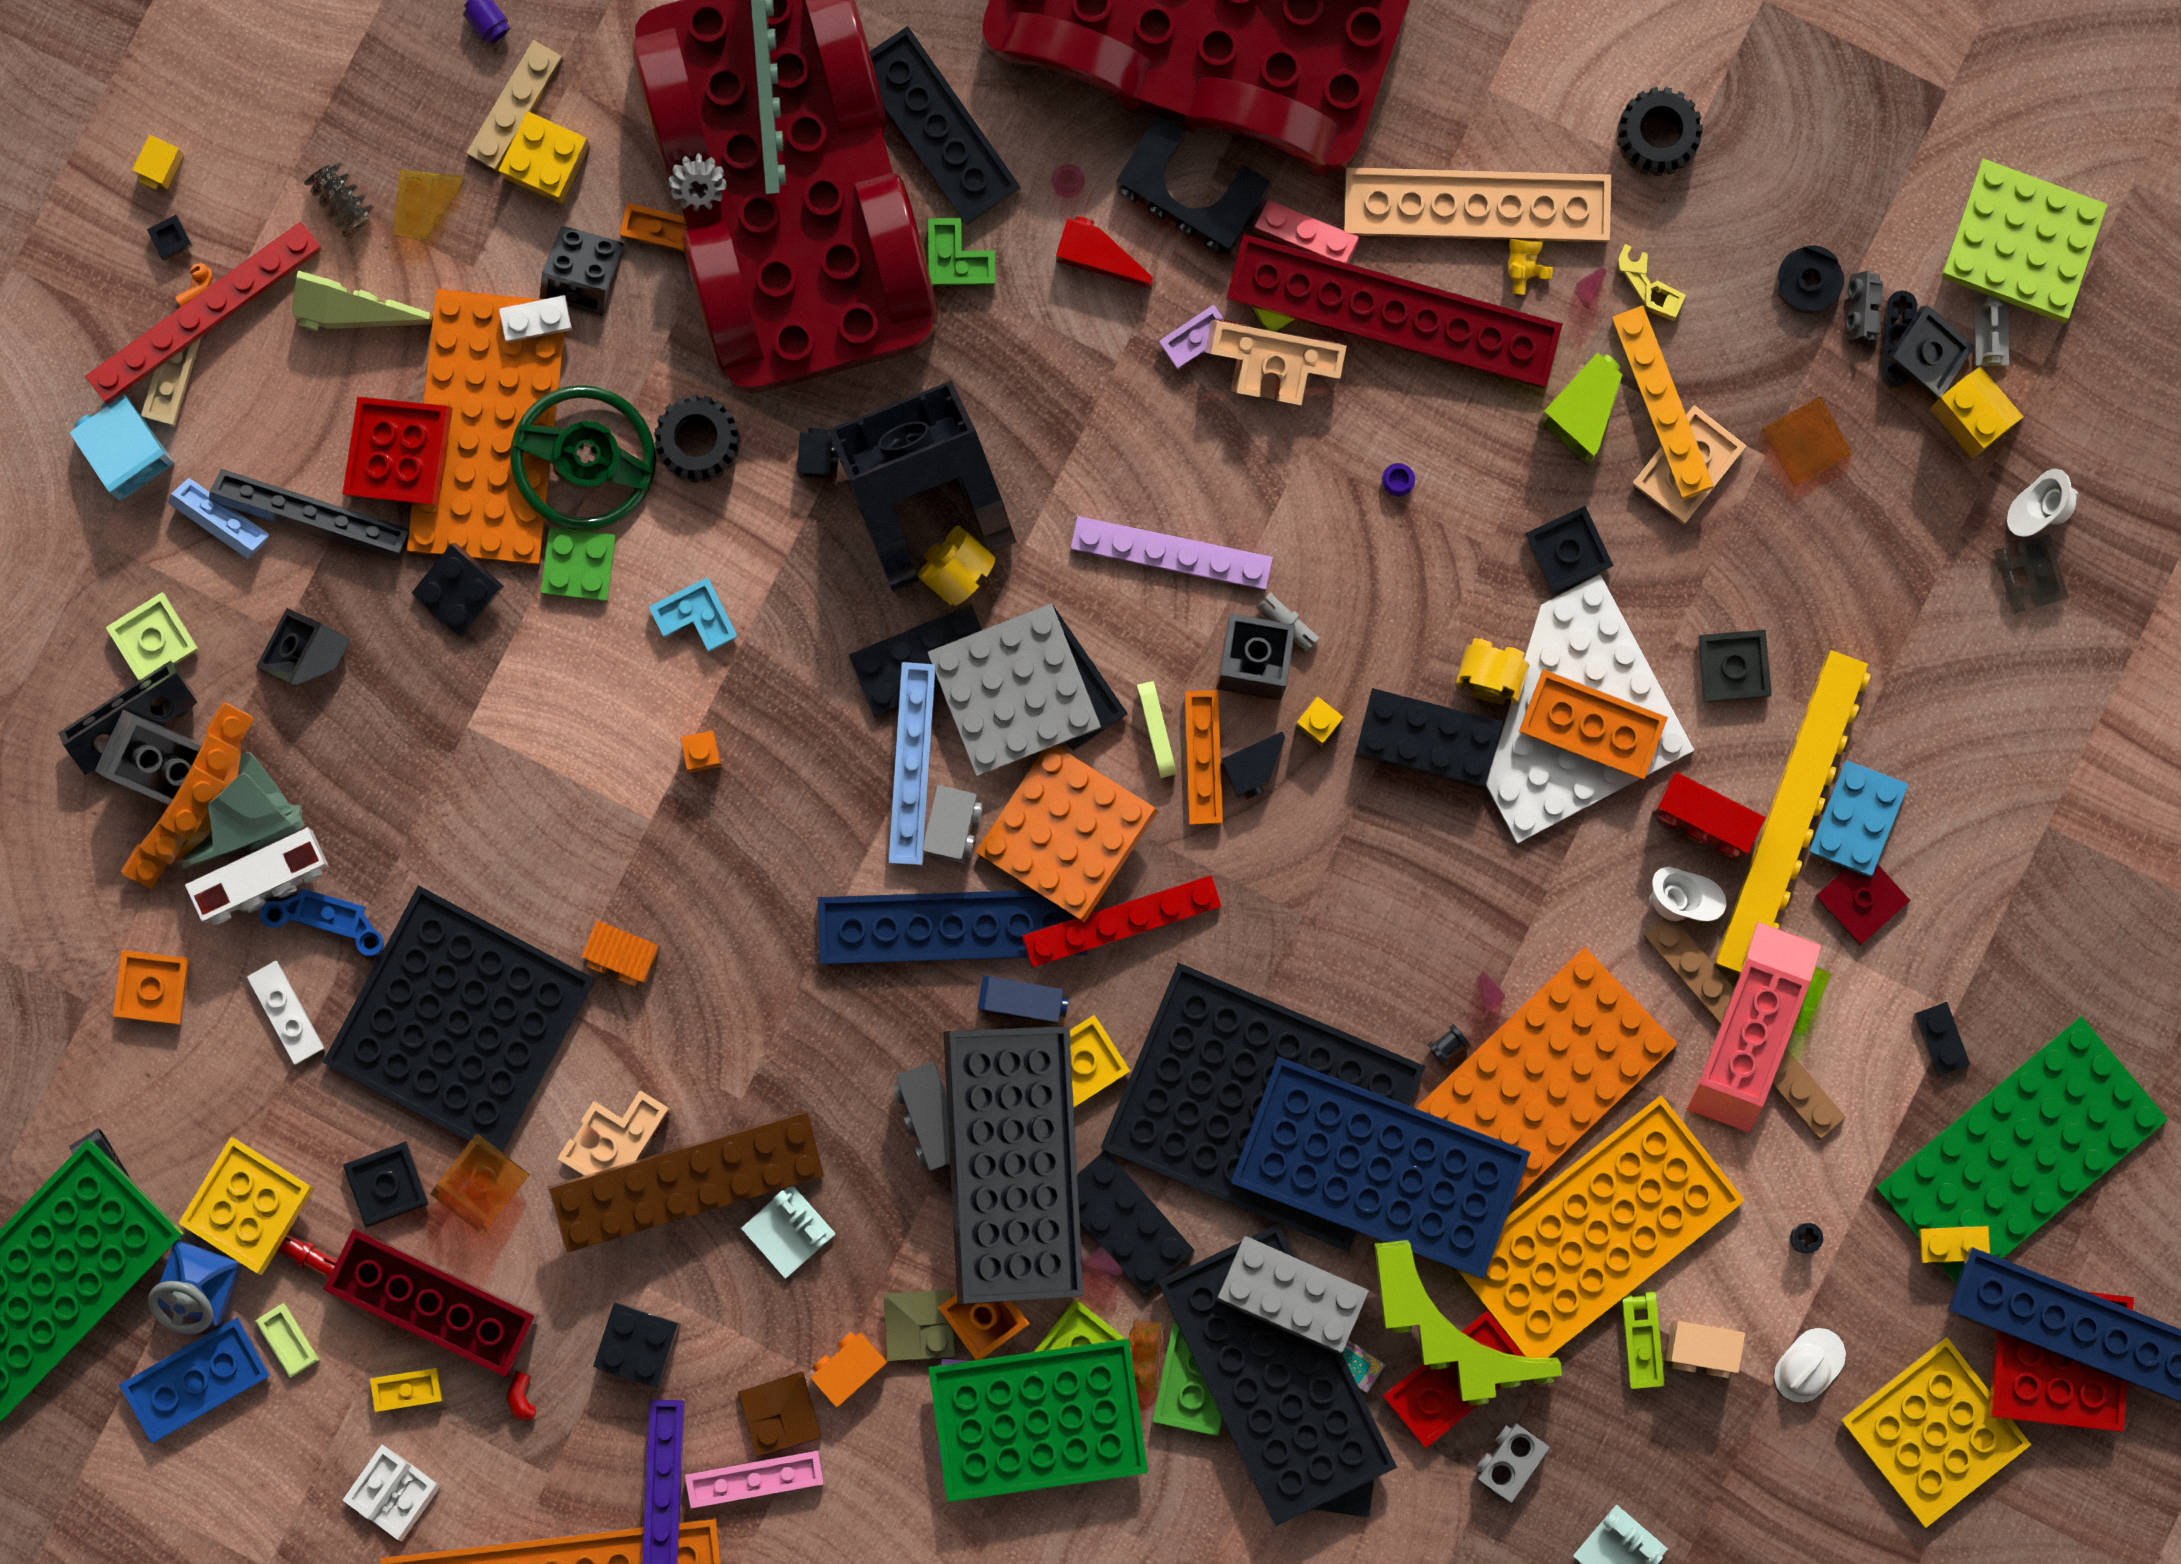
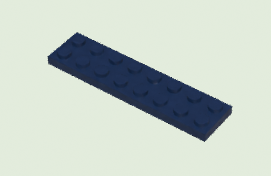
M1034 890L818 897L820 965L1028 958L1021 938L1022 935L1063 923L1076 917ZM1088 950L1070 956H1088Z
M1973 1247L1969 1248L1947 1312L2181 1403V1329Z

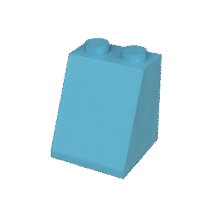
M125 394L121 397L118 396L107 405L103 403L101 405L103 409L94 416L88 414L80 418L74 424L75 429L69 432L106 489L119 501L128 497L175 463Z

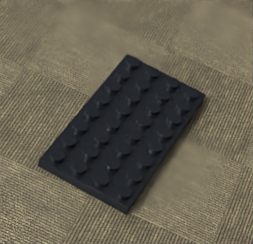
M1069 1027L943 1032L957 1304L1084 1296Z
M1279 1224L1250 1237L1295 1257ZM1239 1242L1158 1281L1157 1284L1274 1526L1277 1527L1396 1469L1397 1466L1342 1353L1332 1352L1216 1300L1241 1244Z

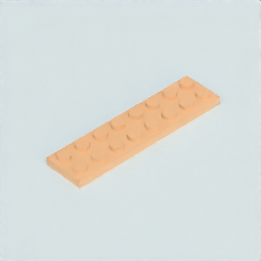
M1346 167L1344 231L1355 236L1521 239L1606 243L1610 241L1611 175Z

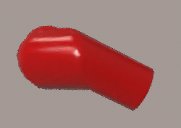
M515 1371L506 1395V1401L513 1417L519 1421L529 1422L536 1415V1407L530 1404L525 1396L531 1376Z

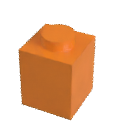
M713 730L680 737L686 768L689 773L722 767L718 742Z

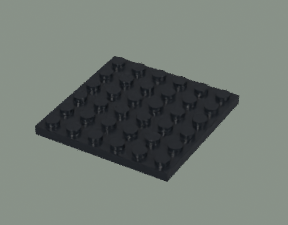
M418 885L322 1063L501 1157L596 979Z

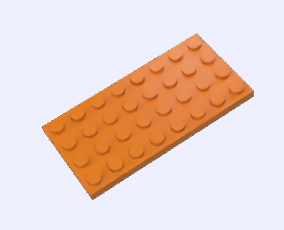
M436 289L423 403L446 405L452 407L453 411L438 506L412 504L407 545L408 552L442 555L450 544L456 542L473 559L532 565L541 564L545 519L526 503L518 491L511 471L510 449L513 434L524 413L541 397L560 389L566 331L507 343L499 309L544 299ZM558 404L542 413L533 425L556 427ZM523 453L527 479L534 492L547 504L551 464Z
M1584 947L1428 1095L1416 1109L1531 1152L1515 1193L1514 1201L1677 1045V1042Z

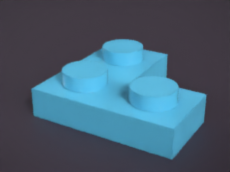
M708 577L649 606L664 638L693 623L708 652L738 638Z

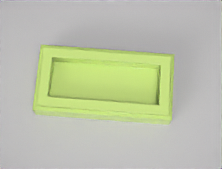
M285 1303L255 1320L290 1378L320 1360Z

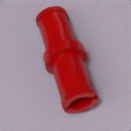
M289 1234L286 1235L277 1250L295 1260L297 1266L301 1268L308 1267L327 1279L337 1262L334 1258L315 1249L316 1245L308 1242L306 1244Z

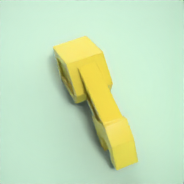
M1625 244L1617 261L1619 273H1624L1643 302L1645 311L1674 321L1686 295L1659 281L1651 284L1646 277L1648 254L1642 252L1640 260L1632 262L1628 258V253L1632 247ZM1652 290L1667 296L1662 307L1656 305L1655 302H1651Z

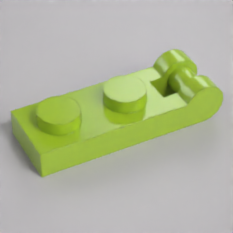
M1645 1292V1296L1637 1297L1627 1294L1621 1299L1630 1389L1665 1386L1656 1293ZM1646 1309L1647 1319L1635 1320L1634 1310Z

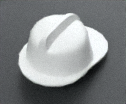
M2048 470L2020 493L2008 510L2007 523L2009 529L2017 536L2027 537L2033 536L2047 525H2058L2066 522L2074 513L2076 501L2080 496L2077 490L2071 487L2069 476L2063 470Z
M1673 867L1661 868L1654 874L1652 880L1653 892L1649 896V903L1654 905L1656 911L1665 919L1680 921L1690 918L1709 922L1718 919L1724 913L1727 905L1726 897L1722 889L1713 880Z
M1815 1328L1806 1331L1797 1338L1775 1367V1383L1784 1397L1794 1402L1804 1403L1812 1401L1821 1395L1831 1384L1845 1364L1846 1351L1838 1335L1828 1329Z

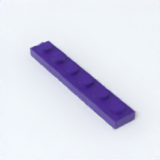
M650 1400L643 1564H678L684 1400Z

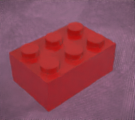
M1678 772L1670 776L1652 811L1653 814L1658 816L1656 821L1670 829H1675V827L1679 826L1687 830L1686 836L1702 845L1705 842H1710L1718 846L1716 852L1731 860H1734L1735 857L1742 858L1749 853L1766 819L1765 816Z

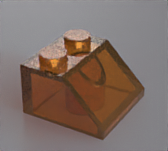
M476 1134L439 1180L430 1195L484 1235L530 1174L480 1135Z

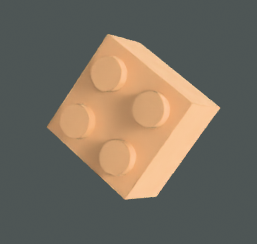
M1672 1321L1665 1360L1673 1362L1672 1369L1696 1372V1367L1700 1366L1706 1368V1375L1729 1378L1730 1372L1739 1373L1745 1333Z

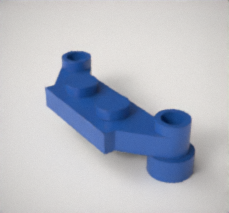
M303 888L300 889L298 895L280 903L277 901L267 902L260 910V919L269 928L277 929L288 922L295 921L356 939L357 949L366 956L378 955L383 950L385 944L381 933L375 930L365 915V906ZM275 910H279L281 917L278 921L273 922L271 915ZM370 938H376L377 945L374 949L367 947V942Z

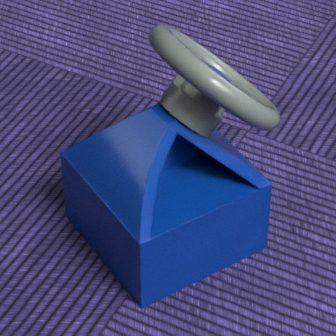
M180 1240L176 1241L173 1244L160 1283L150 1291L148 1296V1306L152 1315L166 1328L182 1334L199 1333L209 1325L222 1326L243 1264L233 1258ZM161 1308L172 1311L174 1313L173 1319L168 1317ZM185 1316L199 1320V1322L194 1324L183 1323Z

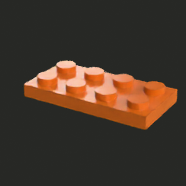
M1542 669L1518 733L1644 780L1668 717Z

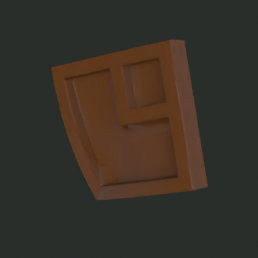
M803 1371L738 1391L756 1457L822 1438Z

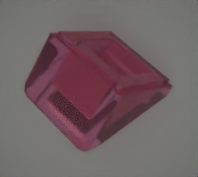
M1599 268L1576 283L1574 292L1586 310L1589 309L1607 272L1605 268Z
M1482 973L1477 979L1484 1013L1487 1015L1506 997L1486 973Z
M1101 1247L1082 1263L1085 1266L1117 1276L1123 1273L1122 1268Z

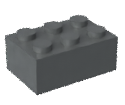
M123 710L95 771L107 779L170 805L192 767L202 744Z
M933 1061L897 1074L898 1082L892 1084L898 1102L900 1104L906 1103L909 1114L905 1115L904 1119L911 1136L915 1134L918 1136L921 1146L916 1147L915 1150L921 1167L928 1166L931 1172L950 1166L947 1094L937 1065Z

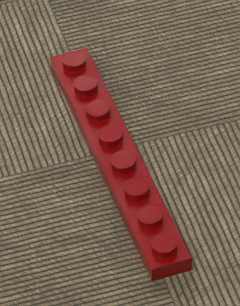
M300 221L85 375L87 381L106 405L319 253L321 251L320 245Z

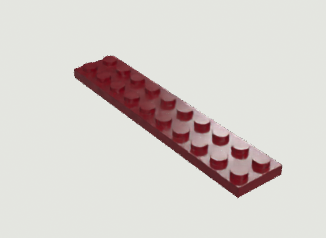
M1243 234L1225 299L1543 389L1547 386L1563 323Z

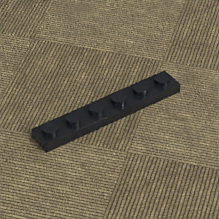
M224 469L220 470L209 492V501L395 561L399 560L408 541V528Z

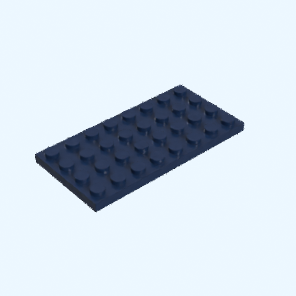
M1278 1057L1231 1184L1385 1242L1408 1240L1411 1244L1412 1252L1484 1279L1531 1152Z

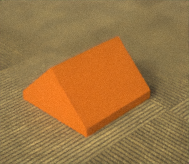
M955 1294L938 1307L975 1360L983 1359L1030 1324L1014 1301L957 1304V1294Z

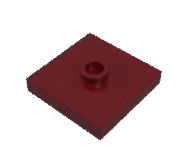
M1878 864L1872 878L1845 868L1815 895L1859 945H1862L1911 901Z

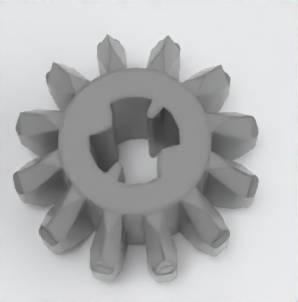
M699 153L695 157L696 161L691 162L685 156L683 158V166L674 165V176L669 178V186L673 188L671 191L673 199H681L680 206L683 209L693 204V210L696 213L699 211L700 205L704 204L706 208L711 210L713 207L712 200L721 202V190L726 188V180L722 178L724 176L723 168L721 166L715 167V160L712 157L702 162V156Z

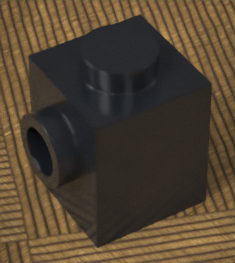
M808 428V433L800 432L797 461L798 477L831 479L833 464H839V457L832 439L828 435V430Z

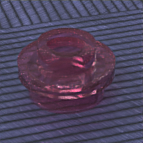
M1062 165L1052 175L1053 189L1062 197H1075L1084 188V174L1075 165ZM1064 177H1072L1075 181L1071 187H1065L1062 184Z

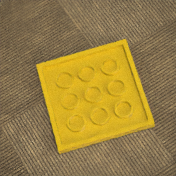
M1945 1337L1840 1420L1924 1528H1927L2032 1445L2013 1420L1988 1417L1990 1391L1948 1337Z

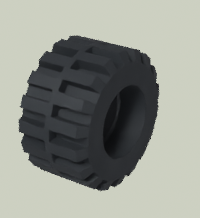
M1654 87L1647 93L1645 91L1638 93L1637 97L1634 100L1631 99L1627 104L1618 123L1617 144L1618 146L1621 145L1622 150L1620 153L1623 158L1627 157L1630 160L1629 165L1635 168L1638 166L1642 169L1641 173L1646 175L1648 172H1654V176H1662L1665 172L1670 175L1675 173L1678 168L1682 169L1685 167L1689 160L1693 158L1701 142L1703 125H1700V120L1702 117L1700 112H1696L1694 109L1696 104L1691 99L1689 101L1684 99V93L1680 91L1678 94L1672 93V88L1665 87L1664 91H1658V87ZM1653 115H1662L1669 118L1678 129L1679 137L1677 142L1668 148H1656L1649 145L1642 137L1640 131L1643 120Z
M690 395V398L685 400L681 397L676 400L677 403L673 406L669 404L665 408V414L663 416L660 415L657 420L658 427L655 428L654 432L656 450L666 468L676 474L678 478L682 480L684 478L689 479L690 482L698 483V480H704V482L712 481V477L718 476L719 478L724 474L723 471L727 467L730 469L734 464V457L738 456V444L740 443L738 427L729 410L727 411L719 401L715 402L708 396L699 398L697 395ZM694 421H704L711 424L717 434L714 448L706 455L700 457L685 455L678 445L680 431L687 424Z

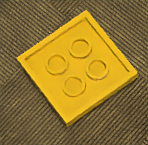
M230 1137L178 1223L255 1273L262 1275L315 1188L236 1138Z

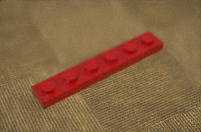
M1209 875L1091 913L1085 922L1075 918L1022 935L1021 938L1030 966L1033 968L1222 907L1213 877Z

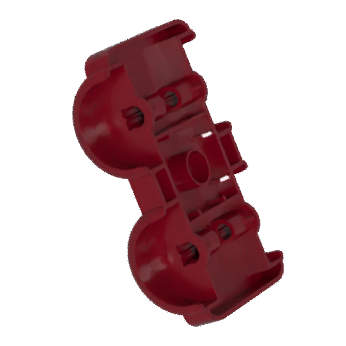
M680 0L648 10L639 18L635 25L636 38L631 44L633 62L660 162L668 184L670 176H674V165L683 166V158L685 156L691 162L696 161L695 157L698 153L702 156V162L712 157L715 160V167L721 166L724 170L722 178L726 180V188L721 190V202L712 200L713 207L711 210L706 208L704 204L700 205L697 213L693 210V204L684 209L682 208L687 226L682 234V242L715 365L721 377L728 379L732 387L741 392H765L913 352L923 347L930 340L933 334V324L938 319L936 297L910 199L902 178L892 171L883 137L887 128L885 110L855 0H773L774 15L768 16L769 29H775L776 50H770L771 64L777 63L778 84H773L774 98H780L781 117L775 118L776 131H782L784 150L778 151V165H785L786 185H780V193L766 194L751 0Z
M989 0L984 14L982 29L984 45L988 53L993 55L997 64L1004 69H1007L1009 64L1020 63L1046 68L1074 77L1112 95L1122 103L1126 111L1135 112L1140 108H1144L1183 122L1184 128L1190 133H1195L1200 128H1209L1242 135L1280 149L1308 165L1313 175L1324 176L1328 172L1337 173L1346 169L1353 162L1359 151L1406 17L1410 0Z

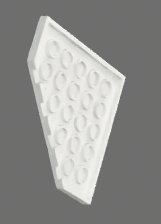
M1600 574L1540 606L1524 658L1530 667L1520 700L1517 705L1510 703L1486 783V787L1516 844L1640 780L1518 733L1542 669L1668 717L1646 776L1694 751Z

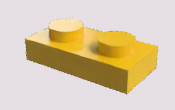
M1988 1226L1919 1229L1921 1263L1965 1261L1968 1250L1971 1247L1990 1254Z
M438 1368L370 1379L375 1412L443 1401Z

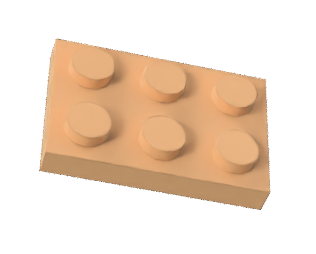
M1694 405L1686 416L1715 487L1745 449L1746 445ZM1662 446L1632 483L1634 487L1683 525H1685L1711 492L1709 490L1682 500Z

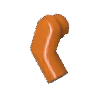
M197 263L192 266L190 270L192 275L190 288L175 297L180 307L212 285V271L205 264Z

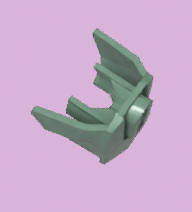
M248 751L244 752L240 756L237 777L208 804L212 837L204 839L192 851L184 855L181 866L183 869L190 868L236 853L247 847L250 850L257 849L296 832L305 825L301 818L303 812L301 805H290L281 790L253 754Z

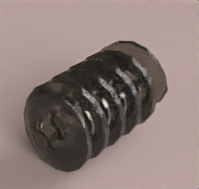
M341 163L326 165L313 173L304 182V185H313L310 193L313 196H320L318 200L320 206H329L326 214L329 217H336L334 225L338 228L344 227L342 235L347 237L356 233L370 220L369 214L374 206L372 204L365 207L361 206V203L366 198L365 194L354 197L353 193L358 185H345L350 177L349 173L338 176L337 172L342 167Z

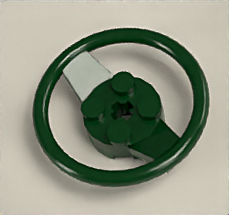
M575 385L560 388L544 395L524 413L513 434L510 449V465L518 491L526 503L538 515L560 527L572 530H596L623 520L641 504L654 478L656 451L654 440L646 421L631 403L618 394L604 388ZM577 398L602 401L620 411L633 425L642 446L643 461L619 448L609 428L598 422L583 420L569 425L566 429L535 426L533 424L542 413L560 402ZM584 447L590 448L589 454L594 456L593 462L590 460L587 463L581 462V457L577 455V450L582 451ZM523 453L552 464L555 475L573 488L587 490L598 488L604 482L632 488L634 491L621 505L602 515L575 517L563 514L544 503L534 492L526 476Z

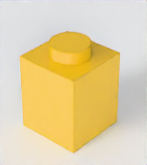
M149 134L132 171L140 177L138 180L140 184L155 191L158 186L167 190L184 154L179 148Z
M1317 696L1297 721L1296 727L1322 747L1344 717Z

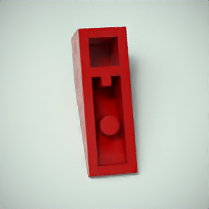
M1075 216V220L1067 218L1056 253V262L1148 289L1152 288L1153 277L1104 231L1094 226L1093 220L1081 216Z

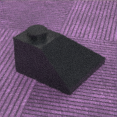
M286 608L256 667L296 686L336 669L339 661L344 657L351 639L320 622Z

